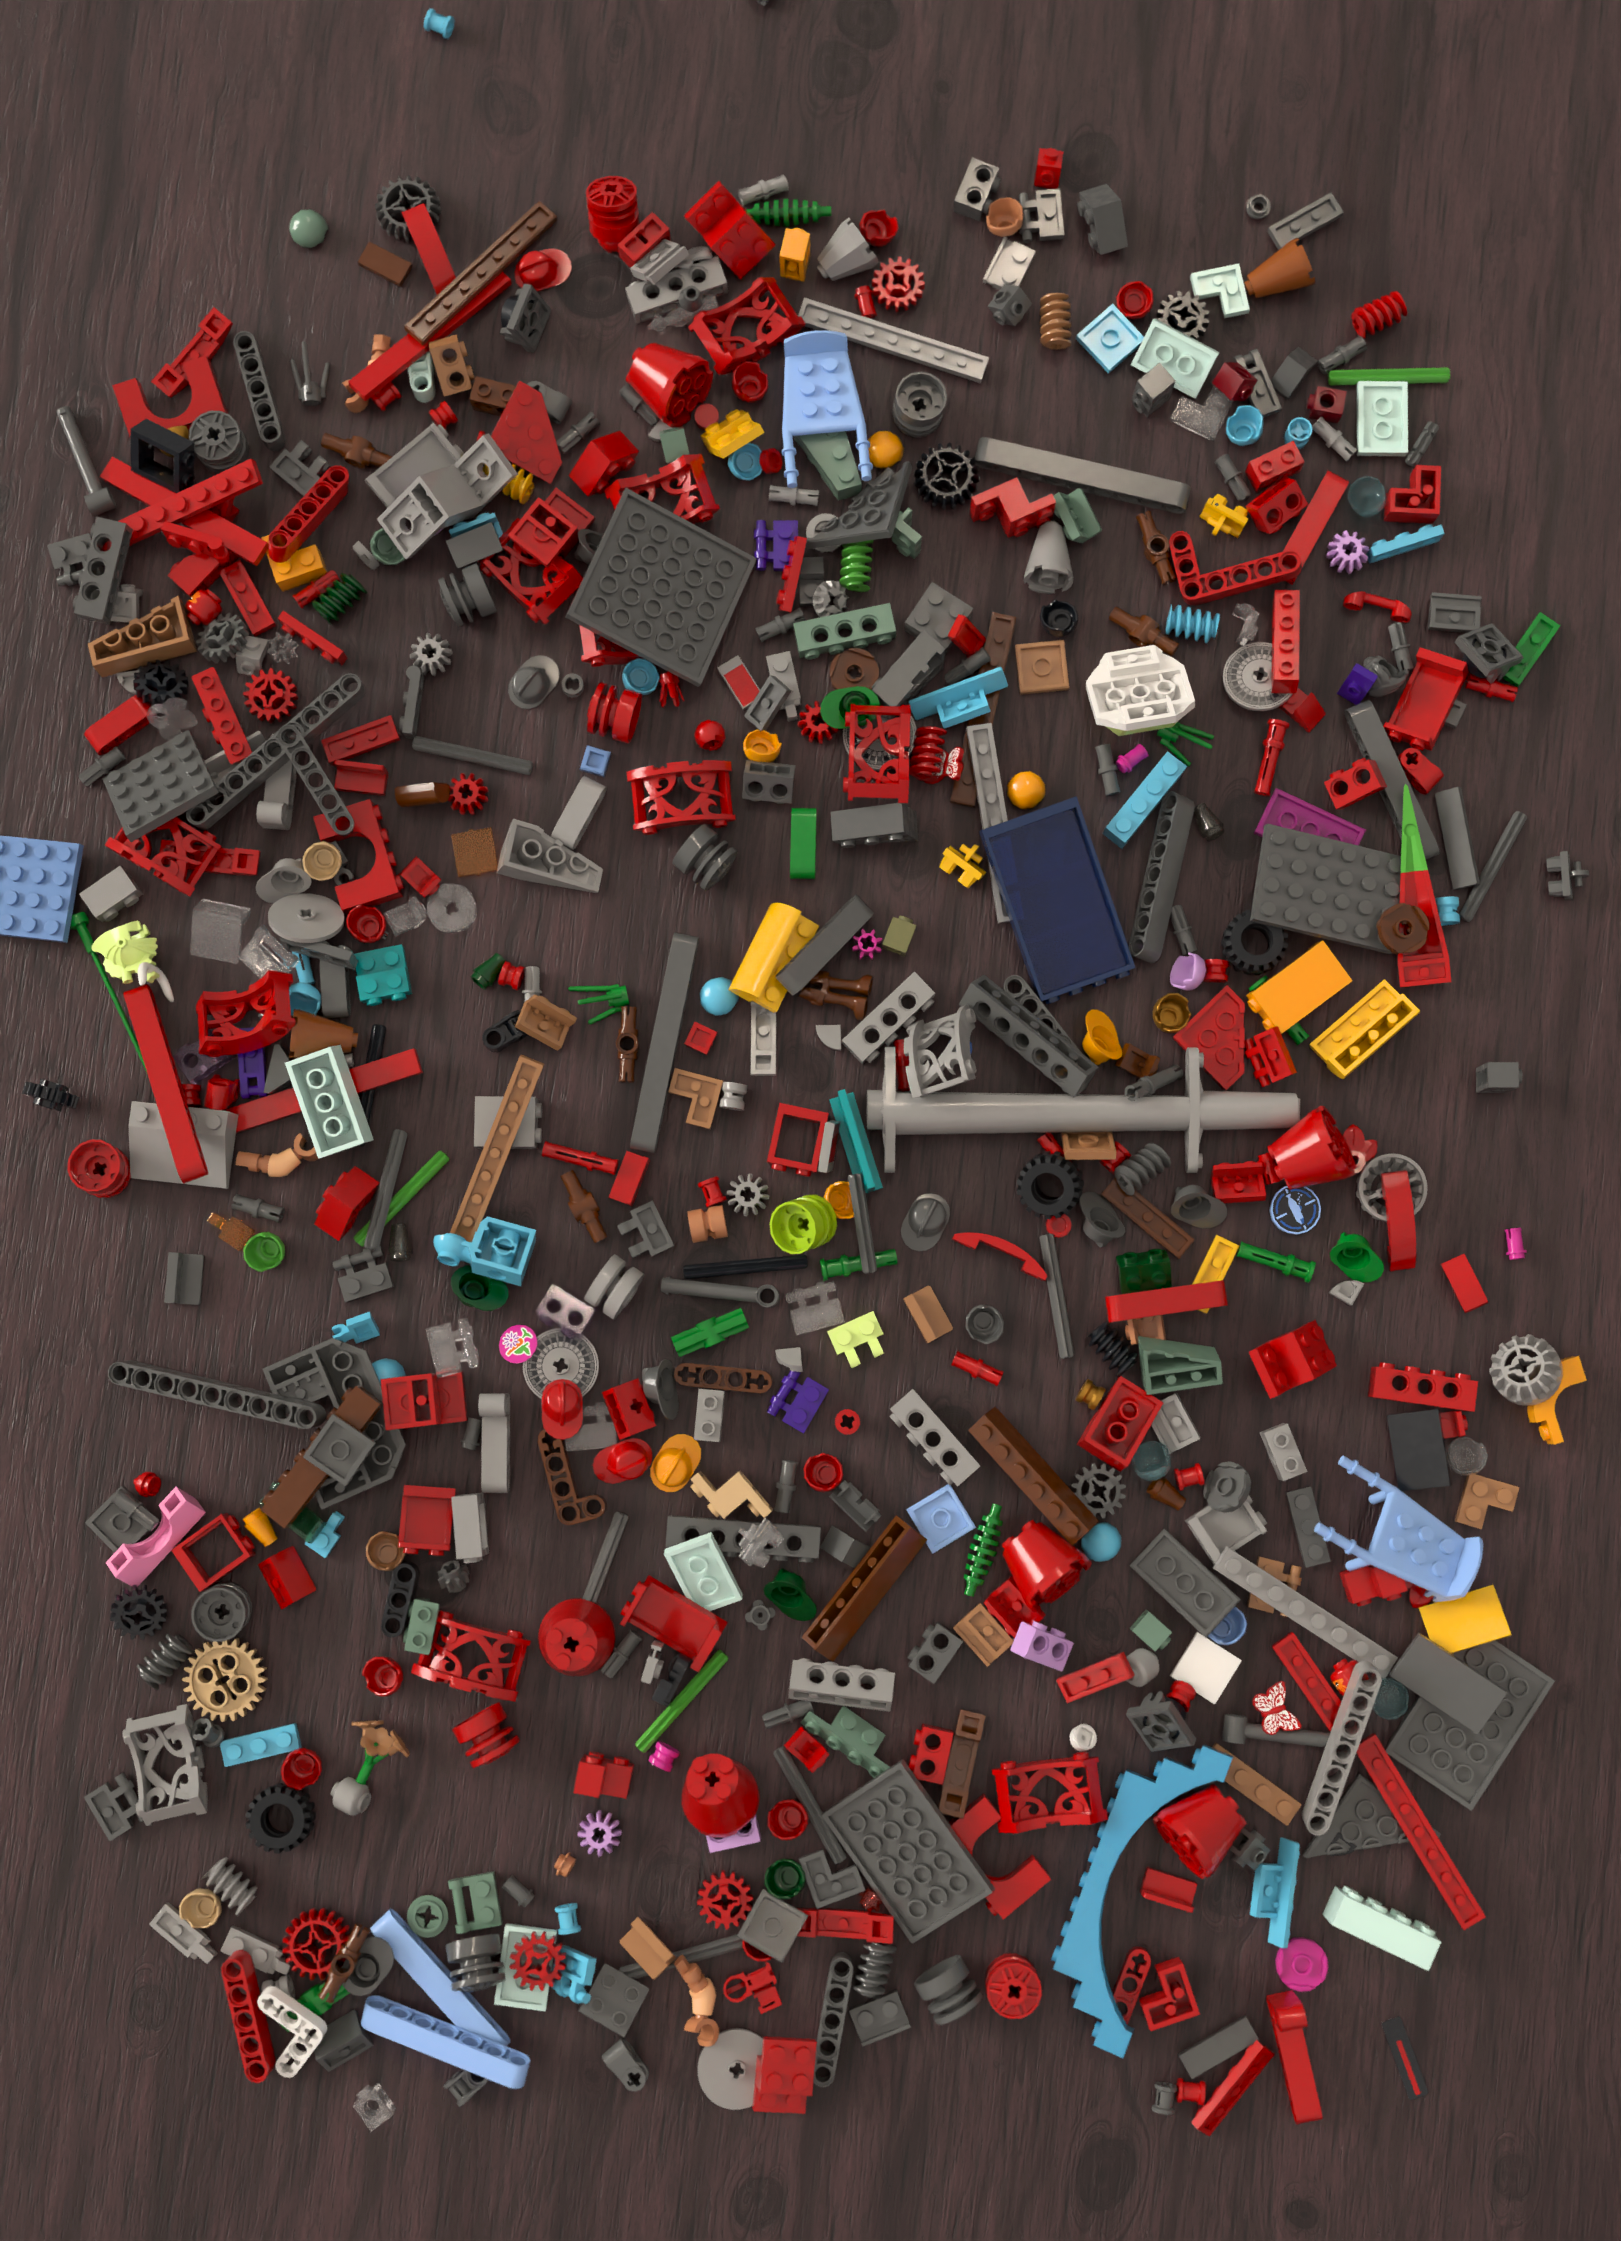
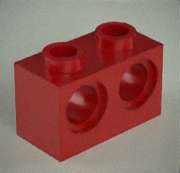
M652 212L617 245L620 258L631 268L664 239L671 241L670 229Z
M1293 440L1250 461L1245 473L1257 493L1272 486L1282 477L1288 478L1299 473L1305 461Z
M1282 477L1245 507L1257 529L1271 534L1279 531L1282 525L1289 519L1298 516L1308 503L1297 481Z
M1362 758L1352 763L1353 768L1345 772L1343 769H1340L1329 775L1331 779L1325 781L1324 784L1336 809H1344L1387 787L1375 760ZM1368 770L1370 780L1365 784L1361 780V774L1363 771ZM1343 781L1348 785V791L1344 795L1339 791V785Z
M922 1723L921 1730L916 1729L914 1745H918L916 1755L911 1754L909 1768L917 1779L943 1785L954 1734L953 1730ZM931 1734H936L940 1737V1742L935 1747H930L925 1743L926 1738ZM924 1760L934 1762L935 1766L931 1772H923L920 1769V1765Z

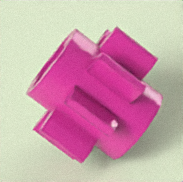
M861 929V936L853 937V940L858 945L852 947V950H859L860 959L865 955L873 960V953H881L882 951L880 947H877V944L882 942V938H875L874 929L871 933H865V930ZM867 940H871V945L873 946V948L868 947L867 950L863 949L862 942H867Z

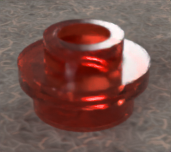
M867 1888L864 1892L858 1894L861 1898L859 1903L868 1912L871 1913L872 1910L878 1912L880 1910L879 1906L883 1902L871 1890Z

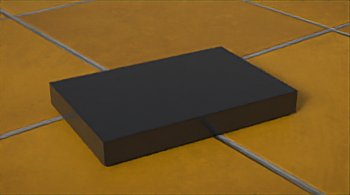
M1432 1409L1387 1415L1398 1489L1408 1491L1451 1486L1440 1410Z

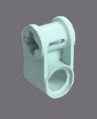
M427 352L426 355H423L407 368L414 396L423 403L430 402L436 393L433 359L431 353ZM421 385H428L423 390L418 389Z

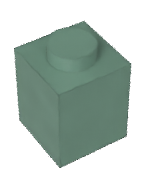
M683 426L659 431L666 464L672 463L682 455H689Z
M1147 1609L1129 1628L1154 1651L1158 1648L1160 1650L1164 1649L1171 1640L1169 1635L1172 1632Z

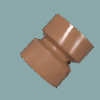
M723 1205L708 1207L707 1212H704L702 1209L687 1211L693 1243L707 1241L709 1236H712L714 1239L728 1237Z

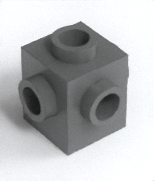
M1004 284L996 292L993 300L987 307L993 313V319L1000 325L1016 326L1023 319L1032 302L1020 286Z
M1244 1827L1229 1849L1234 1853L1231 1858L1243 1868L1247 1864L1254 1871L1265 1860L1271 1850L1263 1844L1265 1838L1254 1829L1249 1832Z

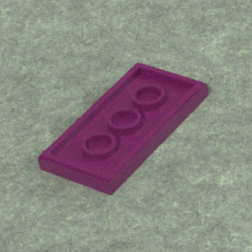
M1275 788L1254 834L1263 837L1264 826L1272 824L1359 846L1366 829Z

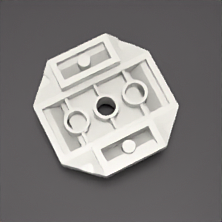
M1155 645L1105 653L1100 660V664L1086 681V690L1096 724L1107 727L1118 736L1173 727L1182 717L1195 708V699L1184 665L1174 658L1163 654V651Z

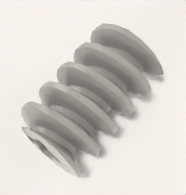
M225 1857L219 1860L202 1879L209 1877L206 1883L207 1887L216 1884L213 1891L214 1894L224 1892L221 1897L222 1902L231 1899L228 1905L229 1909L237 1905L239 1906L235 1913L238 1916L256 1898L254 1894L258 1887L254 1886L248 1889L249 1878L240 1882L243 1873L240 1871L233 1875L232 1872L235 1865L232 1864L225 1867L228 1860Z

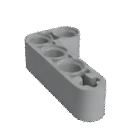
M291 735L290 740H296V736ZM281 747L274 748L271 756H278L281 753ZM290 760L266 780L264 801L258 802L256 813L257 822L263 828L290 830L297 773Z
M482 1393L479 1395V1416L482 1417V1493H508L510 1484V1394Z

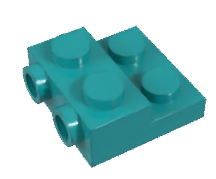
M402 944L354 954L358 960L356 965V981L362 1003H367V1006L382 1004V1000L391 998L392 1001H400L406 999V995L412 994L406 956Z

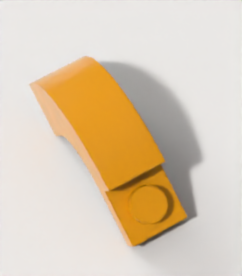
M1579 1356L1561 1359L1563 1377L1557 1391L1546 1401L1527 1406L1529 1421L1531 1423H1541L1539 1432L1542 1439L1547 1441V1444L1555 1445L1564 1442L1555 1415L1557 1397L1568 1386L1587 1381Z

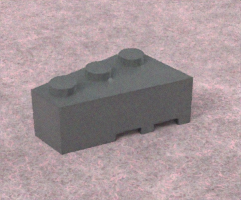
M925 630L918 635L901 657L890 667L884 677H880L873 684L872 690L878 696L880 706L907 705L908 701L912 700L944 668L946 649Z
M904 803L831 811L832 841L841 845V848L856 847V844L877 845L889 842L918 841L917 813Z

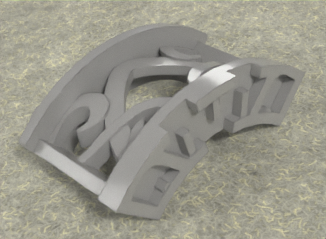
M968 1004L961 1006L955 1014L924 1024V1020H920L908 1026L906 1031L909 1037L904 1038V1055L909 1056V1066L905 1068L912 1098L925 1096L976 1079V1065L970 1054V1035L972 1030L976 1028L974 1023L976 1022V1015ZM941 1034L951 1037L952 1039L938 1059L933 1052L925 1050ZM955 1064H959L961 1077L947 1081L943 1072L945 1067L951 1074L956 1075L953 1067ZM938 1076L943 1081V1083L928 1087Z
M187 1704L177 1706L176 1710L136 1720L128 1718L126 1729L123 1730V1740L130 1748L137 1776L138 1802L136 1803V1812L139 1818L142 1817L146 1826L152 1825V1822L194 1812L196 1815L207 1813V1783L202 1781V1772H200L201 1768H205L201 1745L196 1746L197 1742L191 1735L194 1720ZM175 1723L165 1731L160 1727L163 1725ZM154 1728L159 1737L156 1738L152 1733H145L148 1736V1741L143 1742L139 1731ZM170 1739L173 1744H176V1741L180 1740L182 1743V1748L180 1750H177L171 1744ZM164 1746L174 1756L186 1759V1764L175 1773L172 1784L161 1778L153 1769L156 1758ZM145 1750H149L147 1756L145 1755ZM187 1774L188 1783H184L183 1781H181L179 1788L178 1784L181 1775ZM167 1794L170 1795L167 1807L153 1810L152 1799L154 1796L159 1797V1805L165 1801ZM176 1798L189 1800L188 1802L175 1804Z

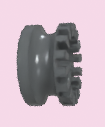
M575 673L566 675L562 680V690L567 697L576 698L583 693V680ZM569 681L573 683L578 681L580 684L579 688L575 691L572 688L567 689L566 685Z

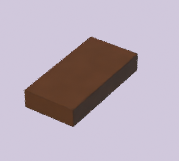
M370 241L358 260L359 266L399 287H402L413 267L412 263Z

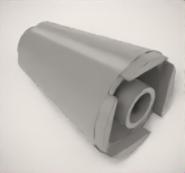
M1048 521L1039 527L1024 574V583L1026 584L1027 582L1029 584L1028 588L1038 593L1054 594L1055 589L1062 588L1063 592L1068 590L1073 584V573L1063 527L1054 521Z

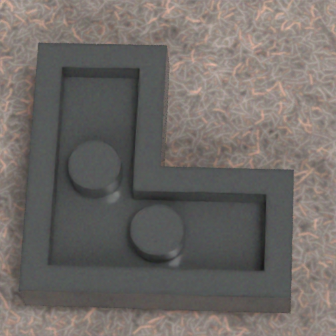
M823 1848L799 1857L817 1909L865 1891L856 1864L832 1873Z

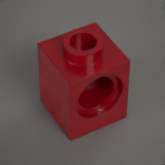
M1224 362L1212 384L1231 401H1245L1252 394L1253 387L1258 380L1241 364Z
M1317 386L1314 394H1310L1308 398L1307 409H1311L1309 418L1318 420L1322 416L1327 422L1338 423L1343 414L1347 391ZM1320 401H1327L1331 407H1323Z

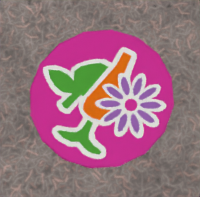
M526 1325L510 1327L503 1333L499 1342V1350L502 1357L510 1363L517 1364L531 1358L537 1347L536 1334Z

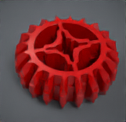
M311 1908L309 1915L305 1911L301 1912L300 1919L295 1917L291 1921L293 1926L286 1928L285 1931L290 1936H285L282 1942L289 1946L284 1947L282 1951L285 1954L290 1953V1956L285 1961L286 1963L294 1961L293 1972L298 1968L302 1969L300 1977L303 1978L309 1972L310 1980H314L318 1973L320 1980H324L332 1962L331 1960L325 1963L326 1949L337 1945V1954L342 1944H346L350 1934L345 1935V1932L350 1929V1926L345 1925L342 1927L340 1924L344 1918L341 1916L335 1920V1911L332 1910L326 1916V1908H321L319 1914H317L315 1908ZM310 1925L309 1939L299 1943L301 1930ZM322 1925L330 1929L334 1935L325 1934ZM316 1939L323 1944L320 1949L312 1944ZM302 1953L310 1954L314 1963L307 1960ZM343 1957L338 1959V1963L341 1967L343 1966V1962H345L347 1958Z

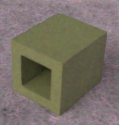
M899 916V918L893 917L883 941L882 949L905 957L916 930V925L912 924L913 920L904 916Z

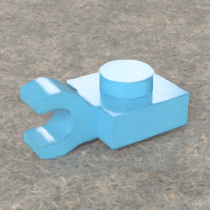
M370 1311L347 1319V1326L338 1324L332 1327V1331L335 1334L333 1338L343 1342L354 1339L357 1344L380 1335L379 1328Z
M336 1511L330 1516L326 1525L319 1522L305 1542V1545L324 1558H327L341 1537L335 1531L345 1516Z

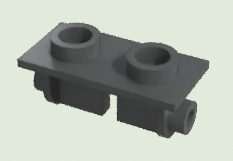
M844 1480L829 1497L867 1532L882 1515L879 1513V1509L867 1498L864 1501L860 1499L863 1494L852 1485V1482L848 1483Z

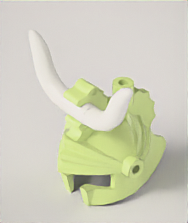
M138 920L109 930L96 939L91 948L94 952L101 953L105 957L103 965L105 966V971L110 973L112 978L122 979L124 984H129L133 982L132 974L137 973L140 986L145 985L146 981L153 983L157 979L166 998L170 1002H174L167 977L155 966L156 963L152 961V958L157 954L155 951L158 948L156 944L157 938H146L150 935V932L145 924L141 925ZM132 931L139 932L134 936H130V932Z

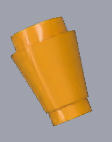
M260 1507L243 1518L245 1522L244 1527L264 1547L278 1539L268 1516L260 1510Z

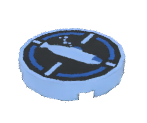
M1284 1186L1274 1194L1269 1212L1273 1223L1278 1229L1297 1235L1308 1232L1316 1225L1320 1218L1321 1206L1318 1197L1311 1189L1302 1187L1290 1190L1288 1186Z

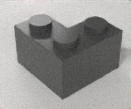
M1107 184L1079 192L1080 201L1077 202L1080 216H1083L1087 224L1090 225L1091 233H1088V240L1091 248H1095L1102 255L1128 247L1122 203L1116 193Z

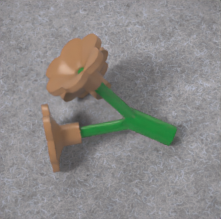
M384 1721L352 1722V1726H358L363 1729V1737L360 1743L365 1748V1762L356 1779L359 1784H366L374 1765L388 1755L392 1756L399 1751L406 1758L410 1756V1752L395 1730H392L390 1732L391 1736H388V1731L385 1728L375 1729L376 1726L384 1724Z

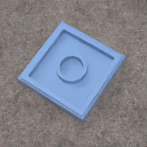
M949 1484L906 1509L920 1534L927 1539L926 1544L932 1554L976 1528L952 1486Z

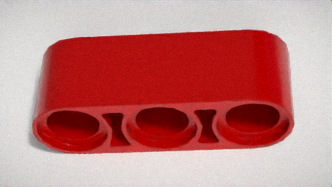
M134 695L90 726L85 731L84 736L98 755H104L150 724L157 717V713L149 702L143 703L142 697L137 698Z

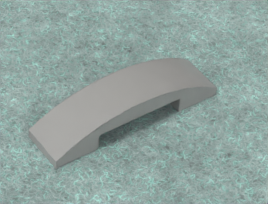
M751 1001V1076H776V1012L773 1013Z

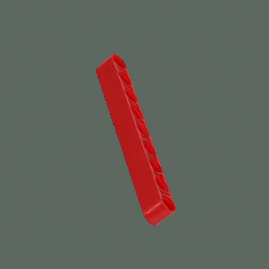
M148 983L123 992L178 1175L183 1184L209 1174L153 992Z

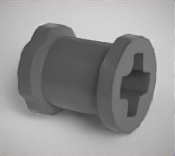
M203 1718L196 1720L191 1730V1735L195 1740L203 1741L210 1748L219 1746L225 1734L221 1726L213 1725L209 1719Z
M1162 2081L1155 2082L1157 2090L1152 2111L1164 2115H1174L1176 2109L1173 2108L1174 2095L1178 2089L1177 2085Z

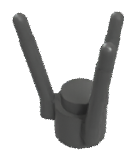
M303 341L302 356L305 374L303 386L295 361L291 359L290 364L297 385L299 400H302L303 405L317 406L321 404V399H326L325 389L330 363H325L321 386L318 387V383L310 379L307 344Z

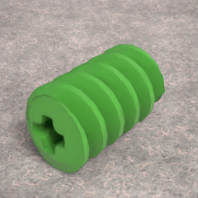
M873 540L842 544L844 549L842 550L843 559L841 560L843 568L840 570V575L842 576L840 579L841 586L856 592H867L870 590V587L863 583L871 580V577L864 575V573L871 572V567L866 566L865 563L872 562V558L865 556V554L873 552V548L866 546V544H872Z

